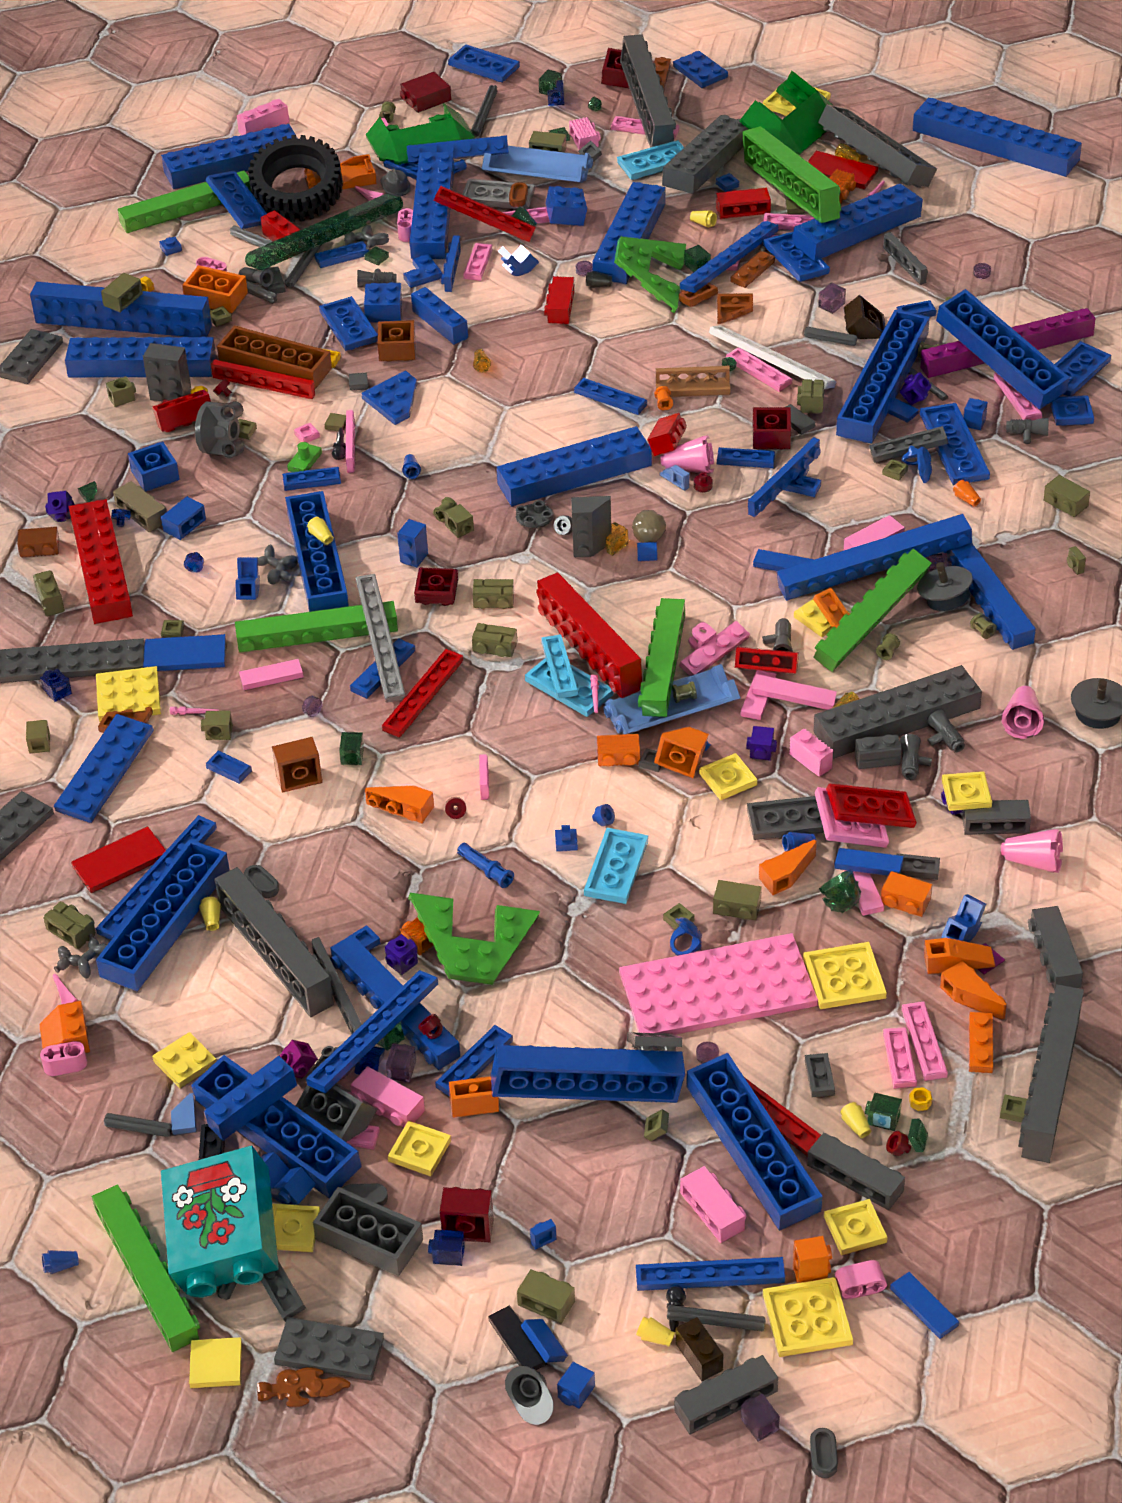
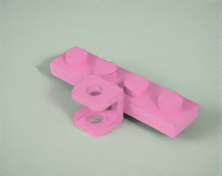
M735 621L716 635L717 632L710 625L701 622L692 629L693 636L689 637L688 643L695 651L684 658L679 666L689 676L702 673L746 641L750 633ZM700 629H703V630L706 631V633H703V632H701V631H699V630H700Z

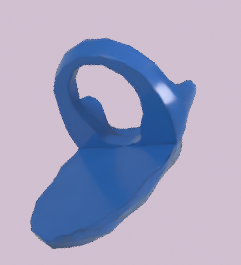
M911 445L908 452L902 456V461L908 465H918L920 477L923 483H927L932 473L931 455L927 448L921 447L917 449ZM917 457L915 462L906 461L909 458Z
M676 918L675 921L679 927L673 932L670 939L672 952L679 956L700 951L702 934L697 926L687 918ZM685 933L690 934L693 937L690 948L686 951H678L674 946L675 940Z

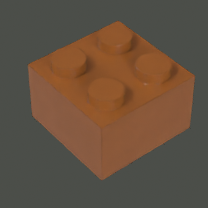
M414 320L378 322L379 361L415 360L416 336Z
M313 736L272 746L275 773L282 793L323 783L319 753Z

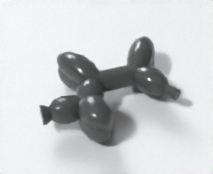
M365 225L362 232L355 234L347 230L343 232L345 245L364 239L367 241V250L375 245H384L389 242V235L386 233H378L371 236L372 228L370 225Z
M271 544L265 548L264 556L258 558V566L270 564L276 567V569H272L268 573V583L276 584L280 579L292 582L294 576L285 570L292 569L298 564L297 556H286L278 560L274 558V547Z
M89 934V950L82 956L71 955L67 947L60 946L58 948L60 960L57 966H54V970L59 973L60 970L67 969L69 965L78 966L82 977L88 979L91 974L88 961L94 956H99L107 944H99L93 934Z

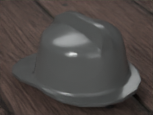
M392 169L380 179L384 191L390 196L401 197L410 191V183L406 174L401 170Z
M528 1366L513 1368L505 1379V1389L520 1416L526 1422L535 1425L545 1423L551 1417L554 1410V1401L547 1388L545 1377Z

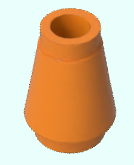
M960 480L954 486L953 492H955L956 497L973 507L980 503L981 498L968 481Z

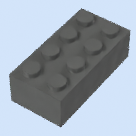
M337 1187L313 1221L316 1240L397 1276L402 1273L423 1241L422 1223L340 1187Z

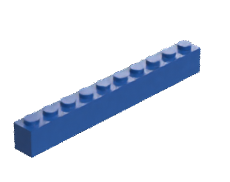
M963 514L776 571L778 586L787 601L887 570L893 564L897 566L900 557L905 552L908 554L912 549H915L922 556L928 557L972 543V528Z

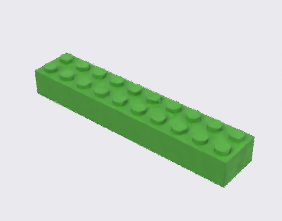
M761 126L743 131L744 163L820 223L840 218L841 204L839 202V195L841 191L839 185Z

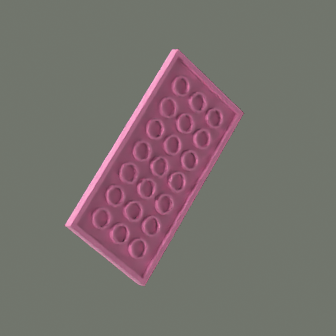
M793 933L619 967L622 983L638 1032L672 1033L676 1035L818 1006L817 996Z

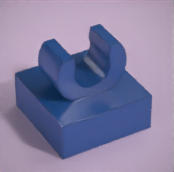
M561 825V830H555L556 852L578 850L576 829H570V825Z

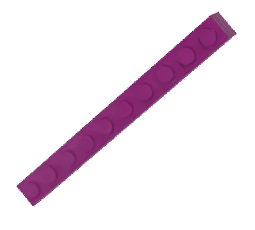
M1088 308L1011 328L1033 347L1040 350L1094 336L1096 318ZM956 341L922 350L920 368L928 378L985 364L963 343Z

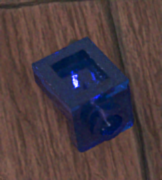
M557 80V87H554V90L547 91L548 106L564 105L563 80Z
M374 1046L356 1063L354 1073L360 1075L367 1066L378 1072L379 1064L384 1058L385 1048Z

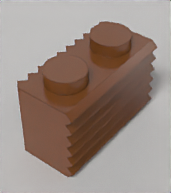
M57 526L19 529L17 546L20 557L58 555L59 533Z

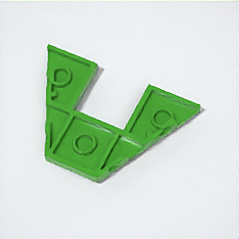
M621 236L617 242L614 263L624 269L630 277L634 275L642 282L641 286L653 294L657 300H663L672 308L671 312L675 313L678 308L680 286L650 273L649 268L651 257L681 270L684 265L686 244Z
M411 892L408 897L418 913L419 921L424 925V931L430 943H433L437 951L440 963L444 965V971L448 979L490 985L494 984L498 975L504 969L508 960L540 914V911L497 905L495 908L494 942L452 936L453 898Z

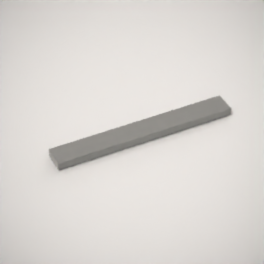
M376 575L356 577V584L385 702L403 700L406 695Z

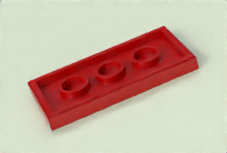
M817 150L808 160V163L828 178L836 169L853 173L854 181H856L855 187L863 190L866 189L878 173L877 166Z
M830 783L826 788L836 820L914 828L917 823L907 792Z
M147 826L73 860L71 864L90 893H93L153 865L166 850Z

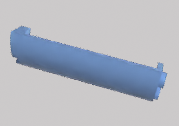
M508 146L509 154L492 155L484 153L482 170L583 183L587 179L589 168L593 166V158H591L589 153L580 155Z
M720 664L714 666L711 670L673 681V685L677 686L686 685L693 681L697 698L684 699L676 703L671 692L667 717L642 716V707H638V697L642 695L641 691L624 698L608 699L604 703L603 710L606 718L610 717L618 734H629L740 699V695L734 679L727 680L723 666Z

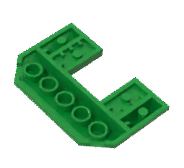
M791 70L787 80L778 86L776 92L794 105L796 109L784 119H781L761 102L758 103L755 100L739 122L748 129L761 126L796 154L800 155L827 132L823 129L824 126L818 122L826 105L833 106V104Z
M444 103V115L438 114L430 117L429 123L399 129L398 125H388L386 127L381 117H379L366 133V138L379 161L393 160L394 164L398 165L408 163V145L475 139V136L461 114Z

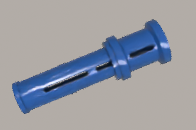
M467 843L460 844L457 854L480 868L488 879L497 881L501 888H506L512 883L514 879L513 871L506 870L498 861L489 860Z

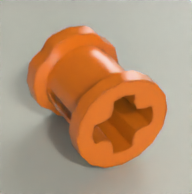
M667 386L658 387L654 392L655 398L658 400V408L660 410L671 409L673 407V399L670 397V388Z

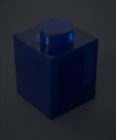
M435 1230L434 1238L429 1239L428 1254H432L433 1264L462 1266L465 1251L464 1231Z

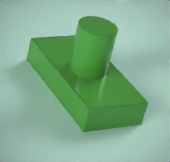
M300 442L297 445V454L287 465L288 471L299 472L309 470L322 454V448L307 442Z

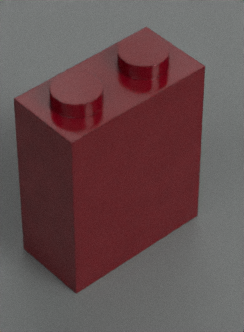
M431 72L400 84L402 100H405L417 113L452 100L451 86L436 72Z

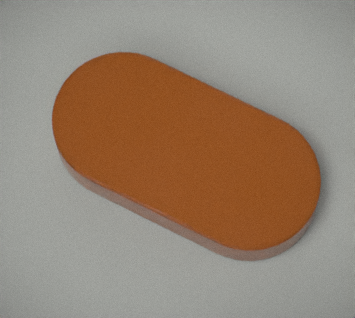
M517 182L511 186L509 194V204L511 206L522 207L526 204L528 196L527 184Z

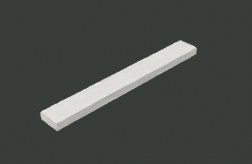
M724 326L710 327V334L803 379H812V381L815 379L823 380L824 389L835 388L836 380Z

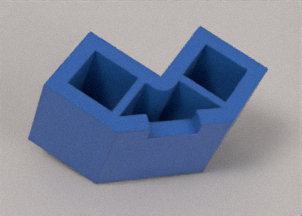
M275 1152L261 1156L269 1167L271 1196L278 1202L297 1205L316 1185L302 1167L289 1169Z

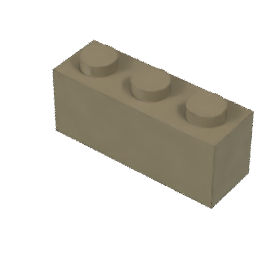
M130 481L113 491L115 506L150 533L162 526L161 516L167 512L166 507L157 502L152 495L147 494L141 486H137L134 482Z

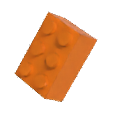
M200 265L196 267L182 285L184 295L208 297L210 309L224 306L229 313H233L248 294L246 276Z

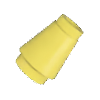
M712 210L692 211L690 220L710 228L715 226L717 215Z
M314 517L308 522L307 527L310 534L325 545L333 541L334 537L324 519Z
M205 897L201 900L199 909L206 929L214 931L219 928L221 903L216 897Z
M852 1102L842 1108L840 1111L841 1119L859 1138H864L872 1132L861 1105Z
M643 1317L636 1335L642 1337L641 1340L670 1347L675 1332L652 1317Z

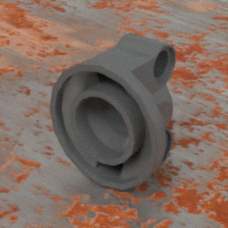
M237 401L230 403L205 402L200 407L195 423V437L197 446L202 453L223 455L226 458H233L243 453L244 443L238 439L240 432L238 418L243 414L241 403Z

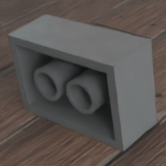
M150 343L143 355L150 400L162 402L164 399L173 400L191 394L192 389L185 347Z

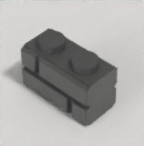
M897 734L856 739L855 759L858 769L900 765L901 745Z

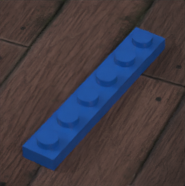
M507 135L407 146L409 164L419 162V152H453L454 159L484 156V153L492 155L509 154Z
M813 437L748 499V515L756 517L804 469H807L810 463L819 457L821 453L819 439Z
M783 1257L636 1264L637 1291L664 1290L673 1286L702 1288L785 1283Z

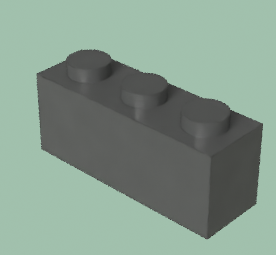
M992 800V808L962 810L964 835L1029 833L1031 824L1029 801Z

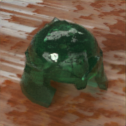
M847 870L838 874L818 888L826 896L822 898L825 905L831 911L841 913L859 903L862 892L858 885L859 881H856L853 870Z

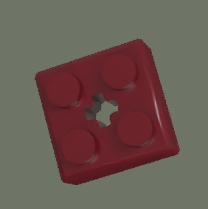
M420 567L414 591L415 603L423 605H453L458 585V570Z

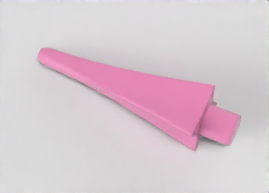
M355 186V190L370 201L375 208L379 205H386L383 193Z
M53 974L61 1003L76 1002L77 999L64 986L58 975Z

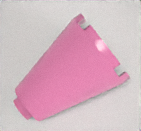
M702 436L678 445L674 451L661 455L662 466H665L667 469L677 465L687 472L713 473L714 469H710V465L714 464L712 444L707 443V439H710L709 436Z
M1029 686L1017 688L1003 711L1001 721L1009 735L1015 738L1026 739L1027 736H1035L1042 730L1044 716L1036 693Z
M1059 829L1007 838L1005 843L1001 845V854L1008 861L1053 873H1059L1061 869L1062 859L1059 858L1060 852H1063V839Z

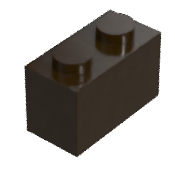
M698 1317L676 1327V1345L701 1381L723 1371L724 1354Z

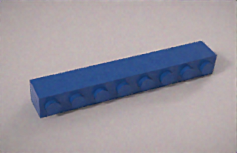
M973 543L940 553L946 558L949 566L963 567L971 572L973 582L969 587L970 593L973 595L976 604L980 605L983 609L985 616L989 617L996 624V630L1000 632L1004 642L1008 643L1012 650L1034 644L1036 628Z
M353 935L330 947L332 956L330 960L334 968L340 969L346 980L352 982L357 987L358 992L370 1000L371 1005L375 1009H379L403 986ZM419 1003L395 1027L402 1037L405 1036L410 1041L411 1046L416 1051L419 1050L423 1054L428 1064H433L440 1070L461 1057L460 1044L444 1026L441 1035L436 1039H430L423 1035L418 1026L431 1013ZM437 1026L430 1032L435 1033L437 1030Z

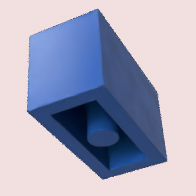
M188 496L161 516L163 531L179 540L206 520L204 505Z
M408 519L397 533L400 562L417 568L428 555L426 524Z

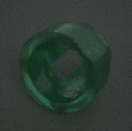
M595 96L592 97L588 108L592 111H599L602 107L601 100Z
M733 357L722 359V366H729L730 372L735 370L737 362Z

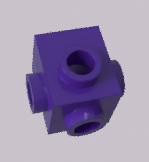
M919 372L914 376L912 374L904 380L905 384L901 388L900 393L910 405L924 400L929 395L928 391L932 385Z
M67 491L47 493L48 503L45 506L47 515L56 522H65L66 519H71L69 506L75 505L72 496Z
M400 934L385 946V960L387 964L400 975H403L418 964L417 946L413 940H408Z

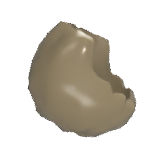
M654 510L641 511L632 522L633 534L641 543L657 542L666 531L664 517L657 514Z

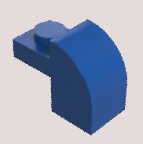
M522 245L512 255L503 246L498 250L503 256L501 258L504 262L502 266L513 276L529 273L539 263Z
M238 557V578L235 580L236 600H256L260 587L258 557Z
M969 894L964 895L957 914L948 918L941 938L970 942L981 927L982 922L980 920L987 904Z

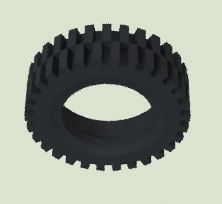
M291 135L292 139H287V136L282 137L283 141L279 142L278 139H274L273 145L268 142L265 144L266 149L261 147L258 150L259 154H254V160L250 161V167L248 168L251 192L267 214L275 210L284 218H290L291 222H295L296 218H300V222L305 221L304 217L307 216L310 220L314 219V214L318 216L323 215V209L328 212L330 205L334 206L336 200L340 198V193L343 190V180L339 157L335 154V150L330 148L328 143L323 145V140L321 139L315 142V137L312 136L309 139H306V135H301L300 139H297L296 135ZM292 168L310 169L321 178L317 185L302 192L286 193L272 188L275 178L280 173Z

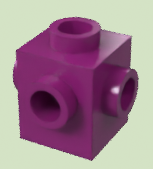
M293 1039L279 1055L293 1069L295 1077L301 1079L318 1060L309 1043Z

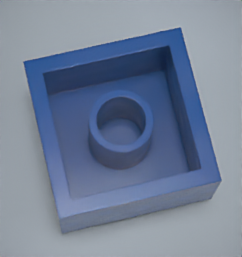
M549 186L545 204L550 224L584 226L587 205L583 189Z
M401 283L365 284L364 311L370 323L401 321Z
M163 441L128 453L131 472L145 492L180 480L177 462Z

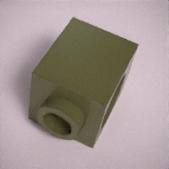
M126 376L106 383L108 398L114 407L135 401L134 393L136 392V387Z
M461 504L444 511L445 526L457 538L474 531L473 516Z
M206 711L205 719H201V731H205L206 740H231L233 728L231 711Z
M47 720L26 722V742L29 754L50 752V730Z

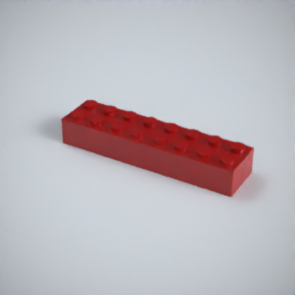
M107 499L69 506L94 624L133 617Z
M558 572L537 580L538 589L536 593L539 598L538 611L541 616L546 617L549 624L558 630L559 634L569 642L571 648L577 650L580 657L589 663L591 669L599 674L602 681L608 683L614 693L616 692L621 698L640 691L642 682L641 658Z

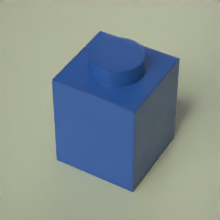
M969 398L964 409V420L968 428L981 431L986 421L988 402Z
M572 1362L557 1384L558 1398L568 1406L573 1405L580 1409L595 1387V1372Z

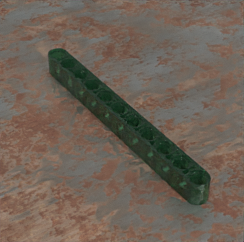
M384 194L247 253L245 263L249 267L264 270L399 212L403 207V200L399 196Z

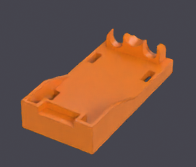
M369 154L354 156L340 163L343 180L342 189L377 184L376 172L372 166ZM305 168L304 176L308 189L317 185L321 178L316 172Z

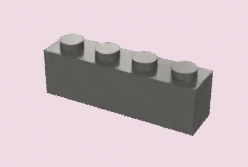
M1052 906L1032 909L1031 919H1028V928L1030 932L1034 933L1035 948L1040 950V961L1042 966H1045L1047 969L1046 977L1048 983H1052L1054 992L1056 984L1081 988L1083 971L1059 907Z
M823 1132L808 1151L807 1166L861 1196L870 1199V1201L888 1211L904 1192L905 1176L896 1170L884 1166L878 1160L864 1155L858 1149L842 1143L834 1136Z
M763 1355L757 1358H750L744 1364L734 1369L725 1370L716 1378L707 1379L691 1390L680 1392L674 1397V1411L690 1435L778 1392V1376Z

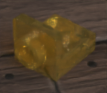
M616 522L611 524L612 533L606 537L607 553L612 556L628 545V529Z

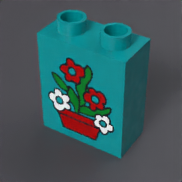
M252 1145L161 1170L168 1273L186 1295L197 1298L207 1297L217 1291V1286L236 1282L240 1285H251L261 1281L263 1274L279 1270L269 1167Z

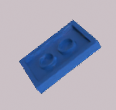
M695 51L673 61L675 69L701 88L728 78V71L700 51Z

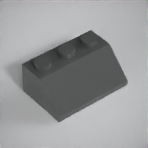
M611 496L571 497L573 556H594L612 543Z
M338 1083L326 1093L307 1085L295 1105L345 1142L365 1131L378 1110Z

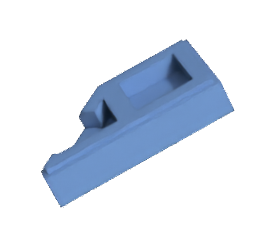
M674 465L660 472V476L685 491L689 488V473L679 466Z
M193 1093L187 1095L171 1111L173 1135L196 1132Z

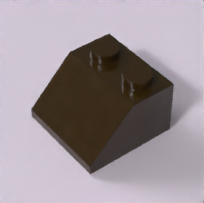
M858 295L844 307L846 331L849 334L856 335L858 339L880 338L886 327L882 312L861 295Z

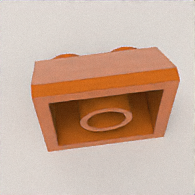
M692 727L662 733L654 763L693 778L701 763L709 734Z
M81 1001L58 1005L39 1024L43 1049L51 1045L77 1041L83 1044L85 1053L90 1052L86 1020Z

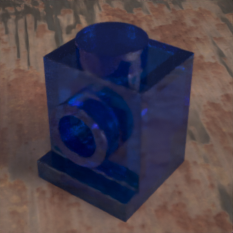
M59 669L54 671L47 670L40 677L42 689L54 702L72 694L69 678L65 677ZM59 687H62V688H63V689H61V690H59V691L56 692V689H57V688H59Z

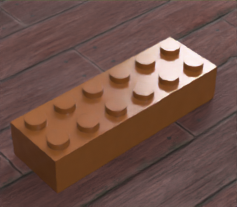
M235 325L217 345L219 361L313 380L315 389L332 369L331 354L328 350Z

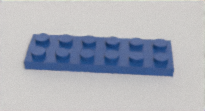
M950 403L920 408V416L927 430L941 426L945 430L948 444L935 448L952 485H956L960 480L970 483L990 479V472L957 404Z
M116 714L54 804L55 811L92 823L153 733V726Z

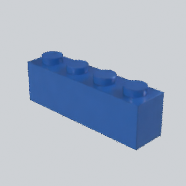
M424 287L411 293L412 311L453 345L468 338L467 320L428 288Z
M277 1056L204 1110L208 1126L224 1141L297 1086L293 1069L280 1056Z

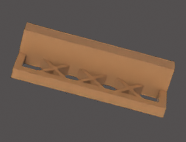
M730 367L656 368V389L660 386H667L671 391L670 397L730 395ZM718 372H726V377L717 378L715 375ZM699 373H705L707 375L705 378L697 377ZM668 374L670 378L660 380V375ZM680 374L688 375L686 379H680L678 376Z

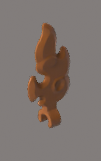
M318 1368L287 1369L278 1374L276 1384L268 1382L257 1383L258 1401H267L272 1397L278 1396L279 1400L288 1398L286 1402L288 1407H301L309 1403L308 1398H303L299 1395L301 1391H305L313 1398L319 1396L328 1397L336 1394L343 1388H349L351 1383L341 1377L320 1379L319 1376L323 1375L324 1371Z

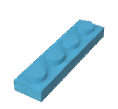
M561 634L541 637V644L557 698L578 696V689Z

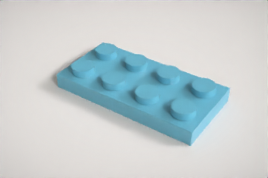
M679 140L619 156L617 157V163L631 180L662 172L663 167L684 146Z
M546 658L525 674L526 682L584 716L588 717L594 712L590 684L591 676L570 664L578 689V696L560 699L557 698ZM598 680L599 708L614 695V692L608 685Z
M606 828L584 888V896L627 904L648 844V835Z

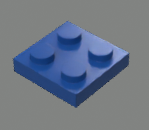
M1088 395L1063 396L1050 402L1056 426L1094 424V415Z

